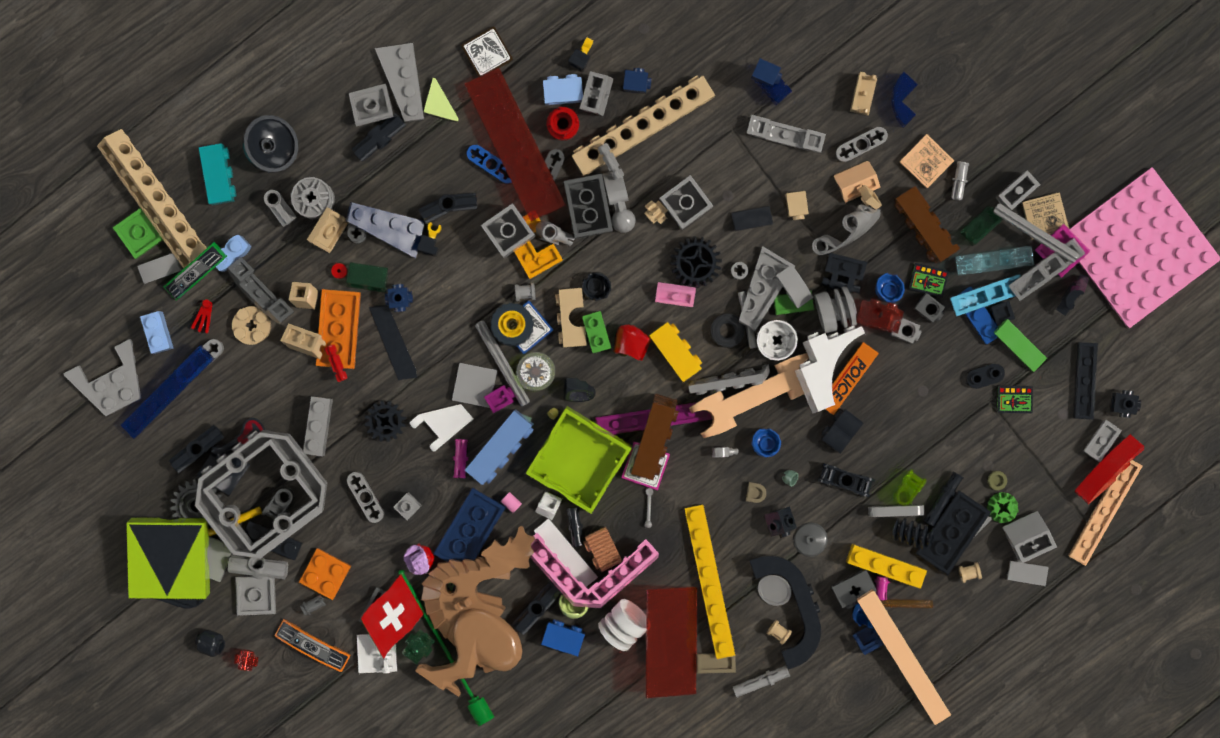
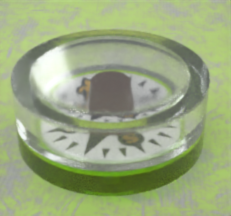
M532 352L525 355L516 366V379L528 391L538 392L544 390L552 383L555 377L553 361L547 355L540 352Z

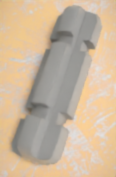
M605 143L598 147V151L601 155L603 154L604 157L602 158L609 171H612L611 175L614 180H618L624 176L622 169L618 168L620 165L613 152L610 153L609 145Z

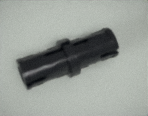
M579 507L568 508V530H570L572 547L584 545L581 529L583 524L580 522Z

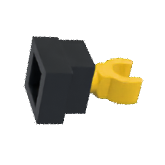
M587 37L581 50L575 49L568 61V65L584 72L590 60V56L587 53L593 45V40Z
M432 222L428 224V237L422 235L417 250L437 257L439 249L435 247L437 242L435 238L440 233L442 227L439 225L438 229L433 231L431 229Z

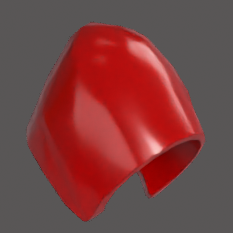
M621 325L615 337L614 353L622 357L629 355L642 361L651 338L634 325Z

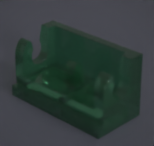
M987 206L960 231L972 246L981 241L1003 220L994 214L993 207Z
M350 262L346 282L348 287L386 293L388 268Z

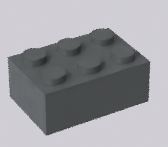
M602 174L564 181L575 239L613 232Z

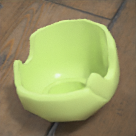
M564 595L560 596L559 607L566 617L576 619L582 617L587 612L588 607L573 606Z

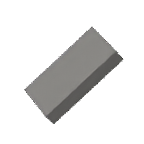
M1010 561L1007 580L1046 586L1049 567Z

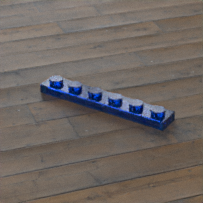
M202 345L199 346L121 426L133 439L137 438L215 358Z

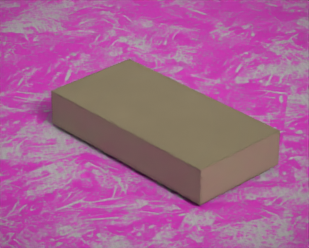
M715 653L697 654V674L736 673L735 656L716 659Z

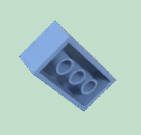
M514 410L465 471L483 485L486 482L489 484L497 475L495 473L498 467L502 469L509 461L507 456L510 452L514 454L522 445L519 441L522 438L527 439L534 429L531 427L534 424L519 411Z

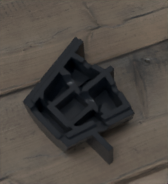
M1080 274L1077 281H1073L1061 298V303L1056 308L1057 311L1066 316L1069 310L1074 309V301L1085 293L1089 277Z

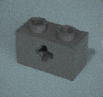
M866 569L831 585L840 606L847 609L857 604L856 599L871 589L877 591ZM853 585L856 588L859 587V589H857V594H854L853 592L850 593V591L852 590L851 587Z

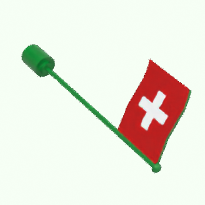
M399 570V577L392 586L370 605L361 617V621L379 653L384 659L390 649L411 631L422 615H424L451 663L454 662L405 576V570ZM460 679L471 697V700L468 701L470 705L467 708L478 727L493 719L495 716L484 697H474L465 679Z

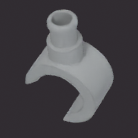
M712 448V457H729L733 454H738L737 448Z

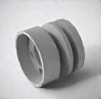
M308 177L298 181L293 187L291 203L300 215L312 220L320 219L327 207L331 210L333 209L335 195L332 188L324 181L315 177ZM313 193V195L316 196V200H312L311 203V201L307 199V197L311 196Z
M846 286L841 287V297L838 289H834L833 299L830 298L827 291L814 295L817 313L824 333L837 331V321H840L844 328H847V319L851 326L857 325L855 303Z

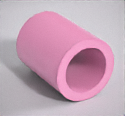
M510 492L500 501L512 513L522 504Z

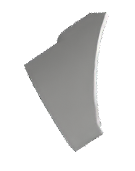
M858 205L857 210L846 215L842 221L844 228L851 232L850 236L842 243L830 235H823L813 241V251L818 255H824L855 241L880 218L881 210H873L868 206ZM822 241L825 243L826 248L823 247Z

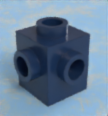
M404 284L392 285V289H388V293L385 294V303L389 305L390 309H394V312L406 311V308L410 307V303H413L412 291H409L407 287L404 288ZM397 294H400L402 297L399 302L395 300Z

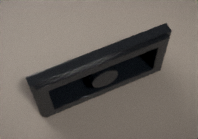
M769 206L732 213L735 232L773 225Z

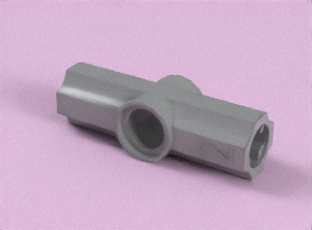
M231 555L228 561V572L252 575L255 579H262L264 577L285 579L288 574V562L268 560L263 557L253 558Z

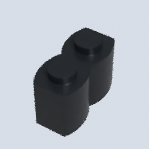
M846 409L843 411L838 410L832 418L834 423L831 427L827 425L821 433L823 435L821 440L839 454H841L863 425L862 421Z

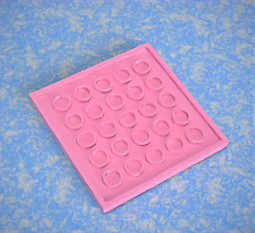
M1153 167L1070 228L1077 238L1090 250L1078 263L1127 328H1131L1220 261V256Z

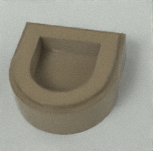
M749 482L746 501L762 502L766 497L765 487L758 483Z

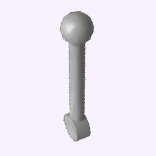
M648 488L646 490L647 519L644 524L646 528L652 526L650 515L653 489Z

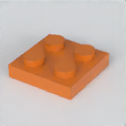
M317 548L299 583L334 600L351 565Z

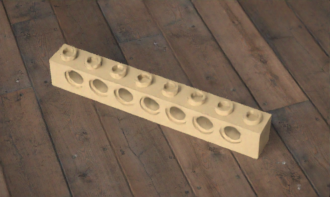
M698 75L688 81L689 85L684 88L679 86L672 90L673 94L667 98L665 95L655 101L656 105L651 108L648 105L639 111L640 114L633 118L631 115L623 120L624 124L617 128L615 125L606 131L607 134L600 137L598 135L590 140L591 144L584 148L582 145L573 151L575 154L572 155V158L582 175L585 177L605 164L602 158L604 156L599 153L598 147L607 140L615 142V147L609 151L610 153L613 152L616 158L715 98V94L704 76L700 78ZM689 90L697 93V97L694 100L687 98L686 93ZM677 100L680 102L681 107L673 110L670 107V102ZM656 110H661L664 113V118L657 120L654 118L653 113ZM645 120L648 123V127L644 130L637 127L638 121ZM629 130L632 136L630 139L624 140L620 136L621 132ZM596 150L599 156L597 159L591 160L588 157V152Z
M120 129L104 137L97 147L184 269L207 249L206 246L200 241L195 230L188 224L185 216L176 207L173 199L169 197L163 185L157 180L151 168L147 166L141 154L135 149L123 130Z

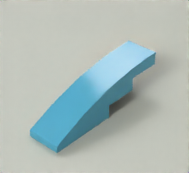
M1020 274L950 298L956 316L1016 296L1009 285L1018 279Z

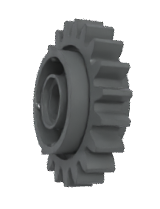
M194 479L193 485L186 481V488L182 485L179 486L181 493L174 492L177 499H171V502L176 504L170 508L171 510H176L172 517H179V519L204 518L200 511H196L193 508V503L196 501L198 481ZM215 488L212 489L213 492L216 494L218 490ZM222 494L217 495L218 498L223 496Z

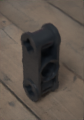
M822 463L823 470L817 481L844 488L870 498L869 492L875 479ZM845 475H849L851 478L848 485L842 484V477Z

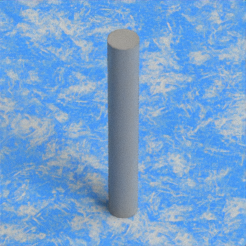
M745 291L738 293L741 310L746 300ZM745 326L750 349L756 348L757 343L754 331Z

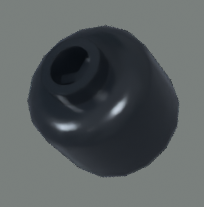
M206 629L197 635L195 644L199 653L215 657L223 652L225 640H223L222 634Z

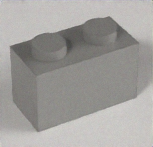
M1027 170L995 198L1000 204L1013 210L1040 184Z

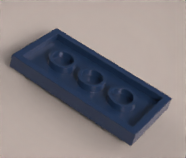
M472 488L434 555L446 562H449L450 559L463 561V559L475 560L506 507Z

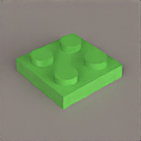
M141 208L113 227L135 259H138L163 241Z

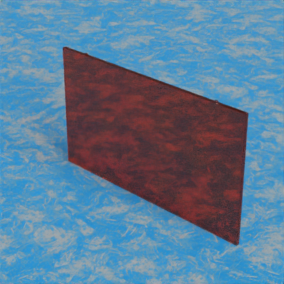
M697 587L647 589L646 698L696 694Z

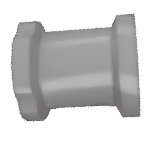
M534 283L524 286L515 284L516 301L528 298L536 300Z

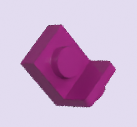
M505 385L484 396L493 413L513 403V398L515 397L511 388H506Z

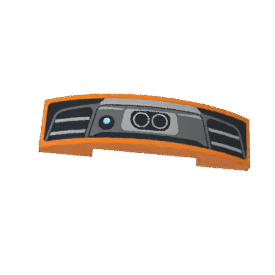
M283 619L274 635L299 652L340 672L343 671L351 656L347 652L335 646L333 647L301 630L300 627Z

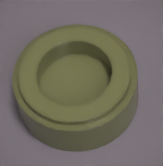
M993 471L989 474L987 483L994 490H1002L1007 485V477L1003 472Z

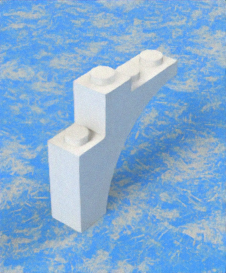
M855 326L844 329L845 333L840 336L838 332L830 336H826V333L819 335L817 332L807 336L808 340L803 342L810 361L800 364V369L796 370L795 373L812 414L835 405L832 394V376L835 364L846 346L857 337L865 334L862 326L857 329Z

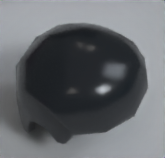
M592 272L584 277L582 292L587 298L594 301L606 299L611 292V282L605 274Z

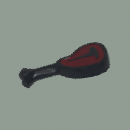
M247 419L239 435L222 447H212L211 453L216 455L218 459L232 450L238 443L245 444L249 441L247 437L254 431L259 433L266 429L258 419Z

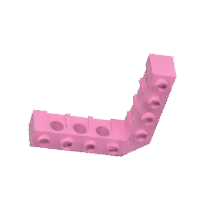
M538 533L533 535L535 540L531 544V548L534 553L530 558L573 606L601 608L658 558L659 553L647 540H644L634 553L628 558L625 557L619 566L613 571L611 569L603 580L599 583L596 582L589 589L581 581H577L570 573V569L560 562L557 554L552 553Z

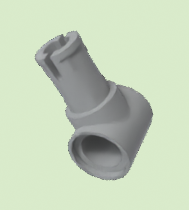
M545 220L540 221L536 225L537 235L545 240L559 241L567 246L573 244L568 239L574 241L575 236L562 231L560 227ZM549 227V232L545 234V229Z

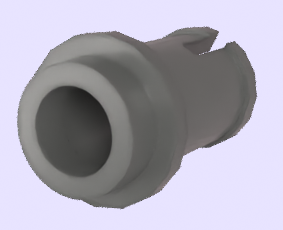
M321 594L306 603L304 601L300 605L305 616L307 614L311 615V612L326 605Z

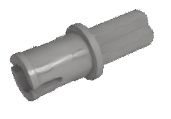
M957 162L955 178H952L954 184L951 198L954 200H962L965 183L968 182L966 177L969 163Z

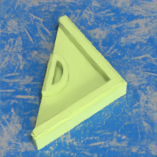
M433 78L424 113L458 122L459 119L437 80Z

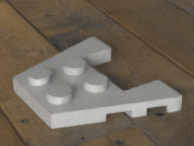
M131 339L114 347L123 366L94 381L88 382L81 366L63 373L105 416H109L141 399Z

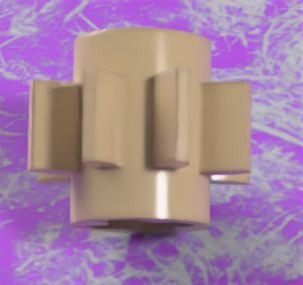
M651 200L645 205L647 211L644 214L653 224L656 221L661 224L667 219L665 213L668 210L659 200L656 203Z

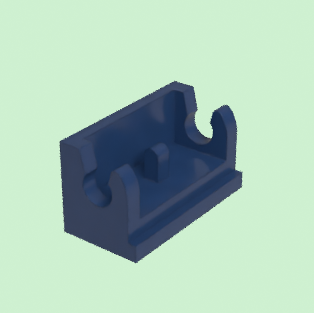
M865 627L853 634L856 643L864 655L884 645L874 628Z

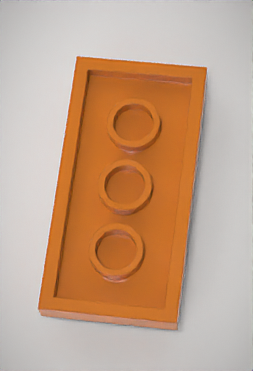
M322 289L318 334L322 336L321 338L326 342V346H320L319 351L323 355L321 359L316 358V366L331 367L328 360L329 355H326L325 347L334 344L337 348L336 354H339L344 368L355 369L361 292Z

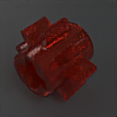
M242 649L240 654L235 655L234 664H238L239 670L252 671V668L258 665L259 657L254 656L255 651Z

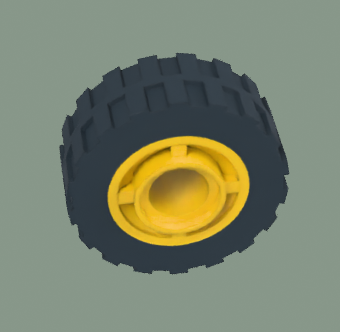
M504 304L492 316L491 330L493 335L504 345L512 347L524 344L533 333V318L530 312L520 304ZM510 320H515L518 323L517 327L513 330L507 328V323Z

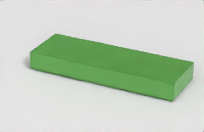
M1005 319L993 332L1031 371L1035 372L1047 359L1008 319Z

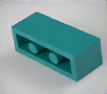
M222 143L199 147L209 205L234 202L236 189L234 185H231L230 178H233L231 166L228 167L227 159H230L228 148H225Z

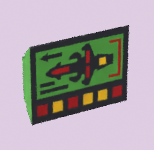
M915 263L909 289L943 297L949 271Z
M998 386V413H1033V386Z

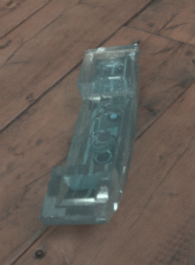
M1031 246L955 257L958 276L1034 265Z

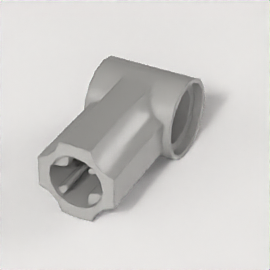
M269 190L265 193V204L283 227L297 218L278 191ZM270 194H277L278 202L276 204L269 203L268 197Z

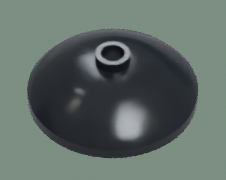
M265 115L253 120L245 129L243 149L252 165L264 172L275 173L285 170L294 162L298 153V139L294 129L288 122L277 116ZM264 144L268 145V150L264 148Z

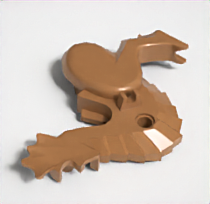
M523 526L518 528L515 538L509 537L506 545H500L494 540L490 547L482 551L481 556L484 557H477L476 560L463 559V561L450 559L449 562L437 563V567L428 573L429 576L422 583L424 588L421 600L425 602L426 613L430 616L434 629L438 628L445 639L448 638L456 647L458 655L455 662L436 667H431L427 664L418 665L415 671L442 690L447 688L459 697L461 692L454 681L463 678H473L476 665L483 667L485 673H489L494 670H511L522 657L521 640L517 632L500 617L506 608L502 605V598L478 592L477 586L479 582L491 578L510 580L512 569L529 568V557L534 553L531 544L535 537L526 534ZM447 583H454L456 590H448Z

